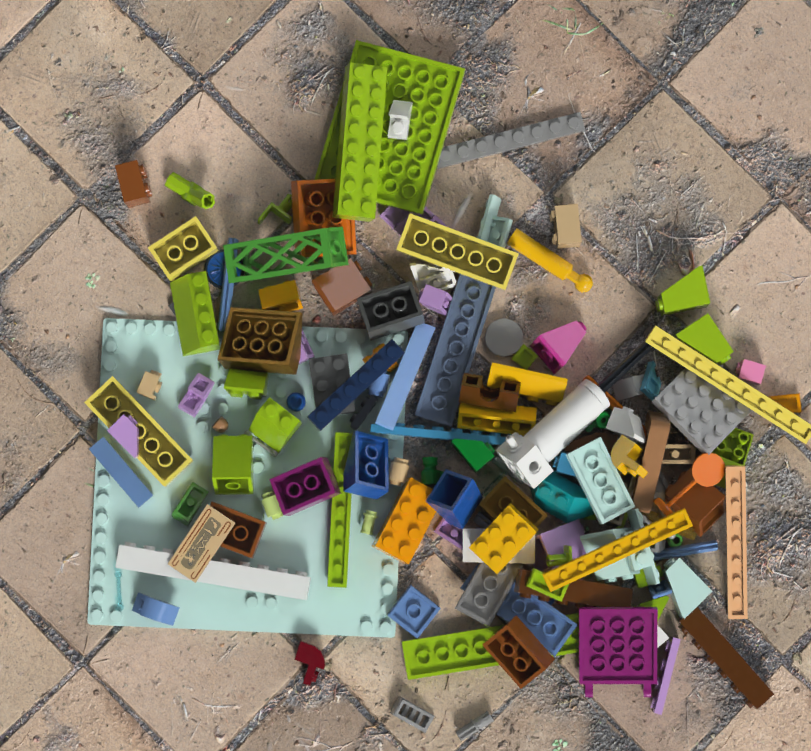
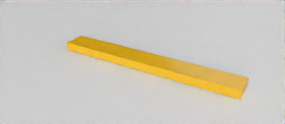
M680 509L543 573L542 576L549 591L552 592L692 527L693 524L686 509Z

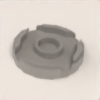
M506 318L497 319L492 322L485 334V342L488 349L501 357L511 356L516 353L523 341V334L519 325L513 320Z

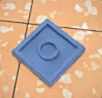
M409 585L387 616L418 639L441 608L415 587Z

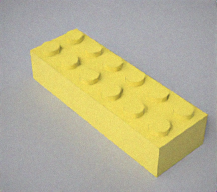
M411 213L396 249L404 254L504 291L519 253Z
M112 376L84 402L108 428L123 414L127 417L131 415L138 422L136 425L139 428V456L137 459L164 487H167L194 461L115 377Z

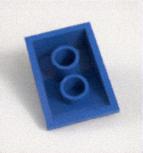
M356 430L353 432L343 474V492L376 500L389 492L387 438Z

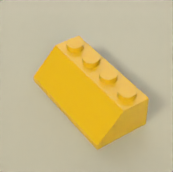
M492 362L486 388H499L502 379L521 382L519 397L520 395L526 396L527 400L532 402H538L540 399L546 401L547 405L557 406L563 400L568 379Z

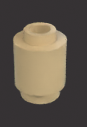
M394 457L389 467L390 484L401 486V483H406L409 460Z

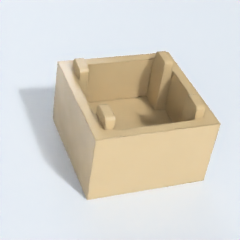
M578 204L555 206L550 215V222H554L555 229L552 244L556 245V249L579 247L582 239Z

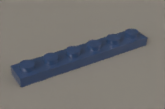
M391 339L310 413L307 418L321 431L403 356L405 352Z

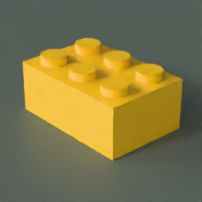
M510 503L469 548L498 574L539 529Z

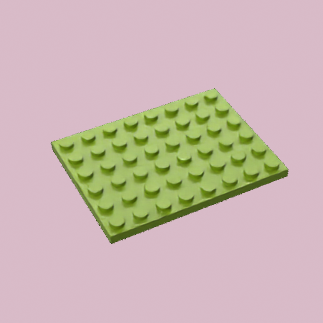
M356 40L350 62L388 67L376 203L423 215L466 70L465 68ZM344 82L314 180L336 179ZM393 100L413 102L407 140L388 138L389 111Z

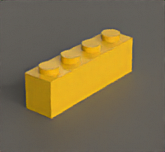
M460 403L457 428L505 434L516 432L524 436L536 425L537 408L517 406L516 412Z

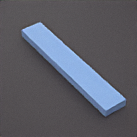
M425 323L415 326L375 424L392 431L394 430L435 327Z

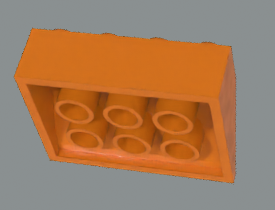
M336 179L291 181L294 233L330 227H343L347 255L357 254L355 220L332 217ZM316 239L312 240L318 244H321V242ZM298 240L294 244L295 249L302 243V241ZM306 245L298 254L310 257L318 249Z

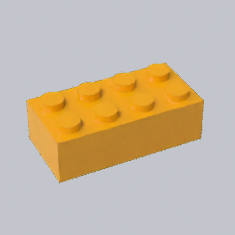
M411 477L407 478L372 547L404 564H409L436 513L426 502L433 489Z

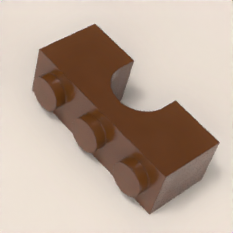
M469 373L463 374L459 403L516 412L521 382L502 379L499 388L488 389L482 383L483 376Z

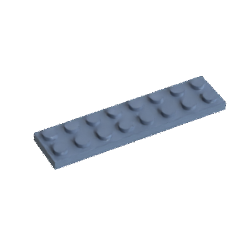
M460 274L415 416L449 427L452 426L459 405L463 374L469 373L496 287Z

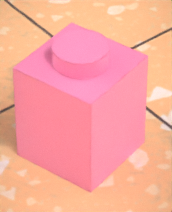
M743 359L741 363H737L735 374L742 381L760 385L766 365Z

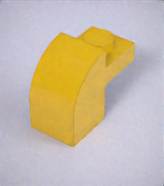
M622 434L611 451L613 465L624 475L628 472L634 477L639 475L644 479L648 473L641 465L636 463V460L644 450Z

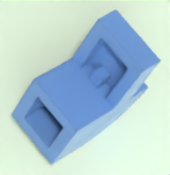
M138 592L132 611L149 619L173 626L180 607Z

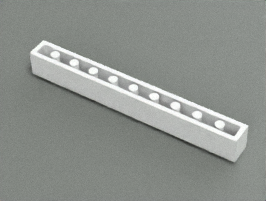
M130 542L119 545L115 568L190 580L168 565V562L174 555V550L163 548L162 552L155 551L154 546L144 545L143 548H137L136 543ZM220 558L219 561L211 559L197 582L307 600L311 577H307L306 572L296 571V574H289L288 569L277 568L276 571L269 570V566L258 564V567L254 568L250 567L248 562L239 561V564L236 565L231 564L230 559Z

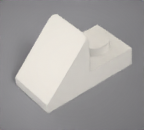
M393 100L389 111L388 138L407 140L413 102Z

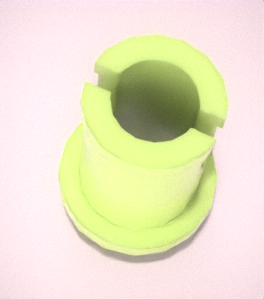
M366 510L363 513L365 516L360 532L372 535L375 520L378 516L377 512Z

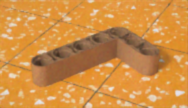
M648 410L645 420L646 442L640 460V465L648 473L644 479L637 475L632 495L635 507L632 509L638 508L640 512L650 514L670 431V421L663 413Z

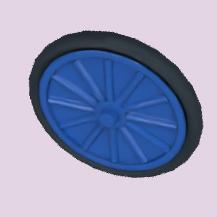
M220 249L208 257L204 268L210 284L219 289H222L224 249ZM236 267L237 276H244V271Z

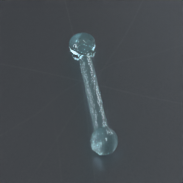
M116 571L114 574L117 578L118 604L116 609L122 611L124 609L121 599L120 578L122 572Z

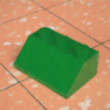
M456 438L451 441V445L475 473L494 458L493 453L495 450L488 442L484 444L483 441Z

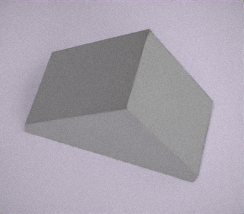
M644 374L617 381L613 385L616 400L621 401L644 395L640 391Z

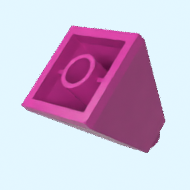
M576 320L539 335L530 347L555 375L567 363L586 334V327L581 321L578 322Z

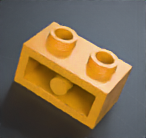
M295 280L284 281L281 284L266 286L258 290L262 310L291 312L303 308L300 291Z

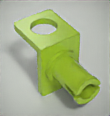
M287 194L279 206L271 202L260 215L257 223L260 225L272 211L286 223L290 224L292 217L288 215V212L292 208V195Z
M564 545L563 554H548L546 559L554 561H546L547 566H560L571 561L572 547Z

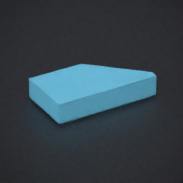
M654 361L648 362L640 387V391L651 401L658 396L661 388V380L656 375V363Z

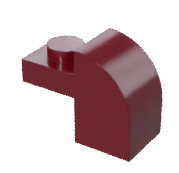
M300 641L294 660L309 665L303 684L310 686L312 682L316 683L319 674L316 668L325 669V656L317 646Z

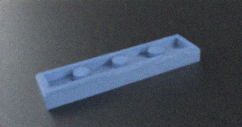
M104 437L89 448L138 508L153 496Z

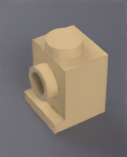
M151 370L150 373L145 371L137 393L156 401L157 397L154 394L160 391L162 386L160 377L162 374Z

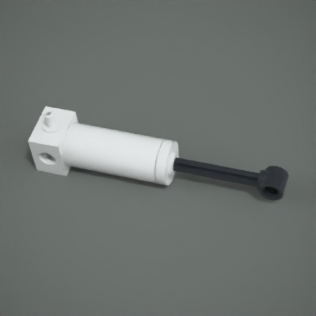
M650 325L646 328L643 338L644 342L598 385L588 379H584L524 436L514 432L506 437V441L496 451L515 477L535 489L553 472L548 463L610 406L605 392L650 350H656V348L645 342V339L655 325Z

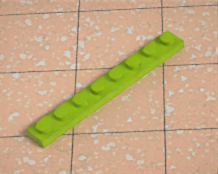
M335 432L333 473L342 494L332 497L327 587L347 588L352 493L343 492V474L353 433Z

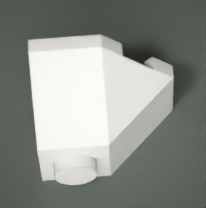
M623 406L622 409L614 407L606 429L620 436L623 434L633 442L645 444L646 437L640 417L634 415V410Z

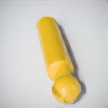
M516 228L508 240L507 245L562 281L565 279L572 281L579 292H588L593 286V280L589 275L576 273L573 271V264L518 228Z

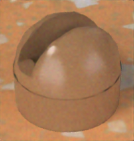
M221 416L213 424L212 428L218 433H223L228 429L229 425L227 420Z

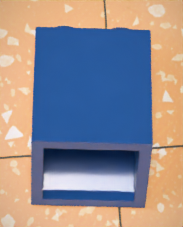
M446 469L426 502L450 525L463 529L483 496L472 478Z

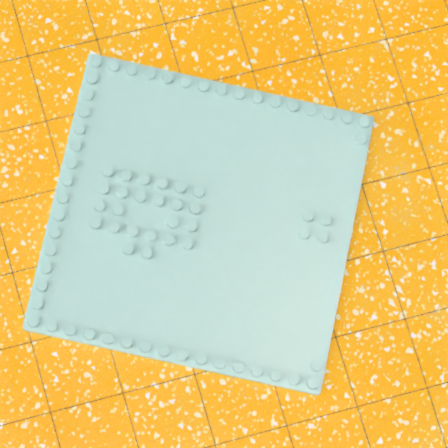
M105 318L103 320L100 387L112 376L115 377L194 461L167 487H164L137 458L135 459L107 431L109 428L98 418L97 442L104 437L153 496L138 508L96 458L88 624L393 638L396 633V622L389 618L387 614L397 602L399 561L372 547V544L402 488V483L401 486L390 484L389 480V492L377 500L352 494L347 588L327 587L332 498L291 516L283 515L275 520L272 517H267L261 502L263 500L261 495L273 491L269 480L320 457L328 458L333 470L335 432L353 433L355 431L350 427L351 422H349L354 413L337 415L321 431L307 418L316 409L309 360L298 365L296 375L268 373L267 396L262 397V400L250 399L249 396L244 394L242 398L231 397L224 389L229 369H225L217 360L220 350L183 356L177 321ZM302 326V330L315 356L314 358L347 354L350 376L365 364L362 359L367 355L371 356L373 349L384 343L386 345L393 339L404 352L408 345L407 331H399L370 341L367 329ZM218 331L221 347L224 332ZM401 356V357L396 361V362L398 363V365L400 364V362H401L403 356ZM398 367L391 372L387 371L386 374L390 375L386 393H384L383 398L376 397L378 402L357 430L388 439L389 467L394 457L403 459L404 436L370 433V424H375ZM151 370L162 374L160 377L162 386L160 391L154 394L157 397L156 401L137 393L145 371L150 373ZM200 373L214 381L215 384L194 418L180 410L178 405L188 392V387L193 379ZM366 389L354 400L356 413H359L363 408L360 405L365 397H371V395H368L369 390ZM295 392L302 394L306 400L305 407L298 412L291 411L286 403L288 396ZM269 397L302 422V425L276 457L253 441V494L215 495L212 481L213 436L221 434L238 436L244 434L245 431H249L248 429L257 412ZM405 403L396 423H405ZM223 416L229 426L225 432L218 433L212 426ZM251 432V435H252V436H254V437L257 438L259 441H261L262 443H264L262 440H260L257 436H255V435ZM194 482L209 491L190 524L186 526L174 519L172 512L191 483ZM211 501L265 521L267 524L254 558H249L220 546L212 560L219 561L220 558L230 559L231 564L236 565L239 564V561L248 562L250 567L257 568L258 564L269 566V570L276 571L277 568L288 569L289 574H296V571L306 572L307 577H311L308 599L302 600L202 582L195 583L191 580L115 568L119 545L130 542L136 543L137 548H143L144 545L154 546L155 551L162 552L163 548L174 550L175 553L206 505H210ZM366 510L377 512L378 516L375 520L372 535L360 532L365 516L363 513ZM138 592L180 607L174 625L161 623L132 611Z

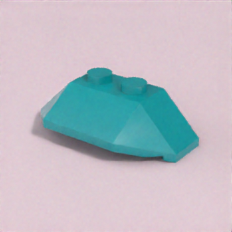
M554 471L535 489L530 487L533 502L565 523L594 514L582 487Z

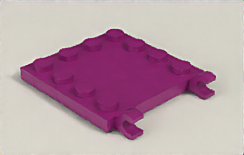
M579 607V684H585V697H593V684H643V697H651V684H657V607Z

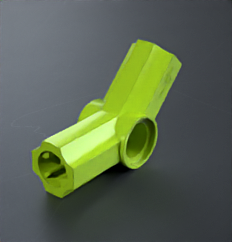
M172 172L167 178L165 186L180 195L183 200L191 205H197L204 209L214 206L215 196L196 183L187 181L175 172Z

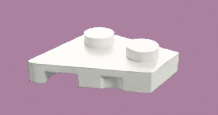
M409 264L419 293L422 288H425L426 284L443 291L457 285L453 271L432 264Z

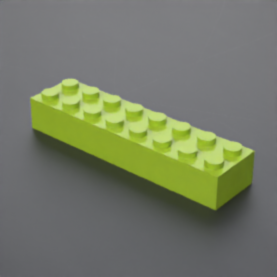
M352 62L345 67L333 218L365 222L375 219L388 67Z

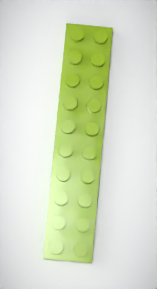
M579 613L565 615L578 625L556 656L579 652ZM503 625L402 641L408 680L498 666L497 661L482 645Z

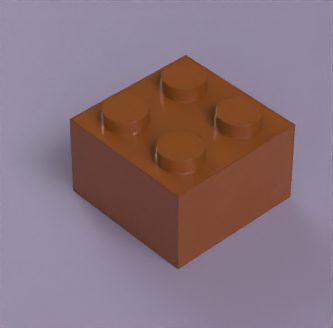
M138 160L115 165L123 200L127 207L131 208L150 203V197L153 195L150 185H148V182H145L148 175L144 165H140Z

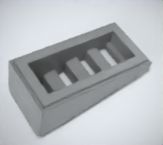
M400 696L390 711L392 715L426 733L435 717ZM403 704H405L403 710L399 714L401 707L403 706ZM412 707L410 714L406 718V713L408 712L409 708ZM419 711L417 718L413 722V717L415 716L416 712ZM423 715H426V718L422 725H418Z

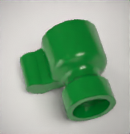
M606 411L601 413L584 431L591 432L593 428L605 429L610 419L609 413Z
M423 457L422 465L424 469L421 471V483L424 485H436L444 473L436 469L438 457Z

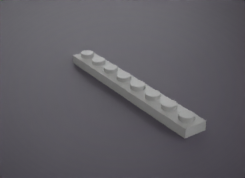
M581 112L443 147L437 167L441 169L584 132L585 127Z

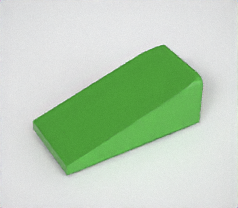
M192 482L172 512V517L188 526L209 491Z

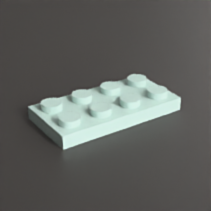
M601 437L566 454L600 525L635 507Z

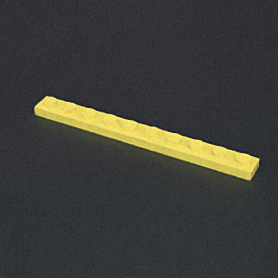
M655 325L645 339V342L803 443L807 444L811 438L810 423Z

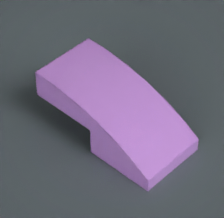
M198 373L189 385L188 392L179 403L178 408L195 418L215 382Z

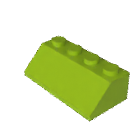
M201 271L186 274L170 282L183 356L220 350L207 272Z

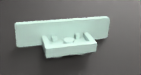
M490 194L489 199L486 201L485 213L481 219L480 231L476 238L505 248L513 220L497 216L501 198Z
M638 508L627 511L632 530L622 533L621 537L644 527L643 516ZM650 546L627 557L631 571L644 570L648 585L660 583L659 572L655 567L654 554Z

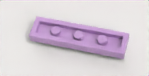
M671 637L666 642V659H662L660 665L662 675L661 678H657V684L655 685V689H658L656 697L653 696L650 708H653V713L662 715L681 639Z

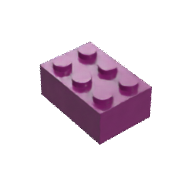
M325 457L317 458L269 479L281 511L286 516H291L342 494L329 460Z

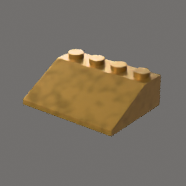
M230 307L217 360L225 369L296 375L301 355L302 313Z

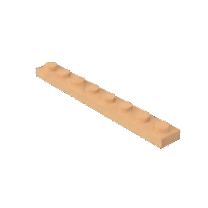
M745 465L725 466L728 619H748Z

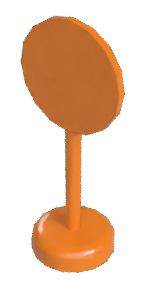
M715 453L699 455L694 460L691 468L694 479L667 504L657 497L653 500L655 505L665 516L674 513L670 507L696 483L706 487L719 483L725 474V463L720 456Z

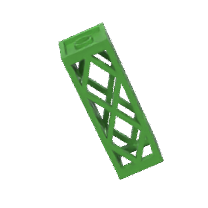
M343 227L322 228L223 245L229 283L349 265ZM313 239H316V240L320 241L321 244H318V243H316V242H314V241H312V240H313ZM298 240L302 241L295 250H289ZM289 241L284 247L277 244V242ZM306 245L318 249L309 258L298 254ZM271 246V247H273V248L279 250V252L277 253V252H275V251L269 249L268 247ZM253 248L258 249V250L250 257V253H249V252H250ZM241 249L242 252L235 258L234 250ZM263 252L273 256L265 265L255 261ZM322 253L323 258L319 262H315L314 260ZM296 258L298 260L303 261L304 263L300 264L292 259ZM278 259L282 260L275 269H270ZM287 263L297 267L281 270ZM252 266L259 268L260 270L255 271L252 269ZM236 267L245 271V275L237 276Z

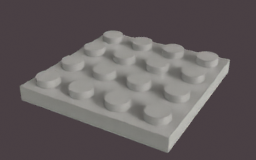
M687 368L652 401L702 454L708 453V455L752 411Z

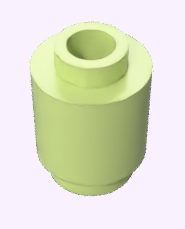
M274 490L261 495L263 499L261 502L267 517H272L273 520L282 517L283 513Z

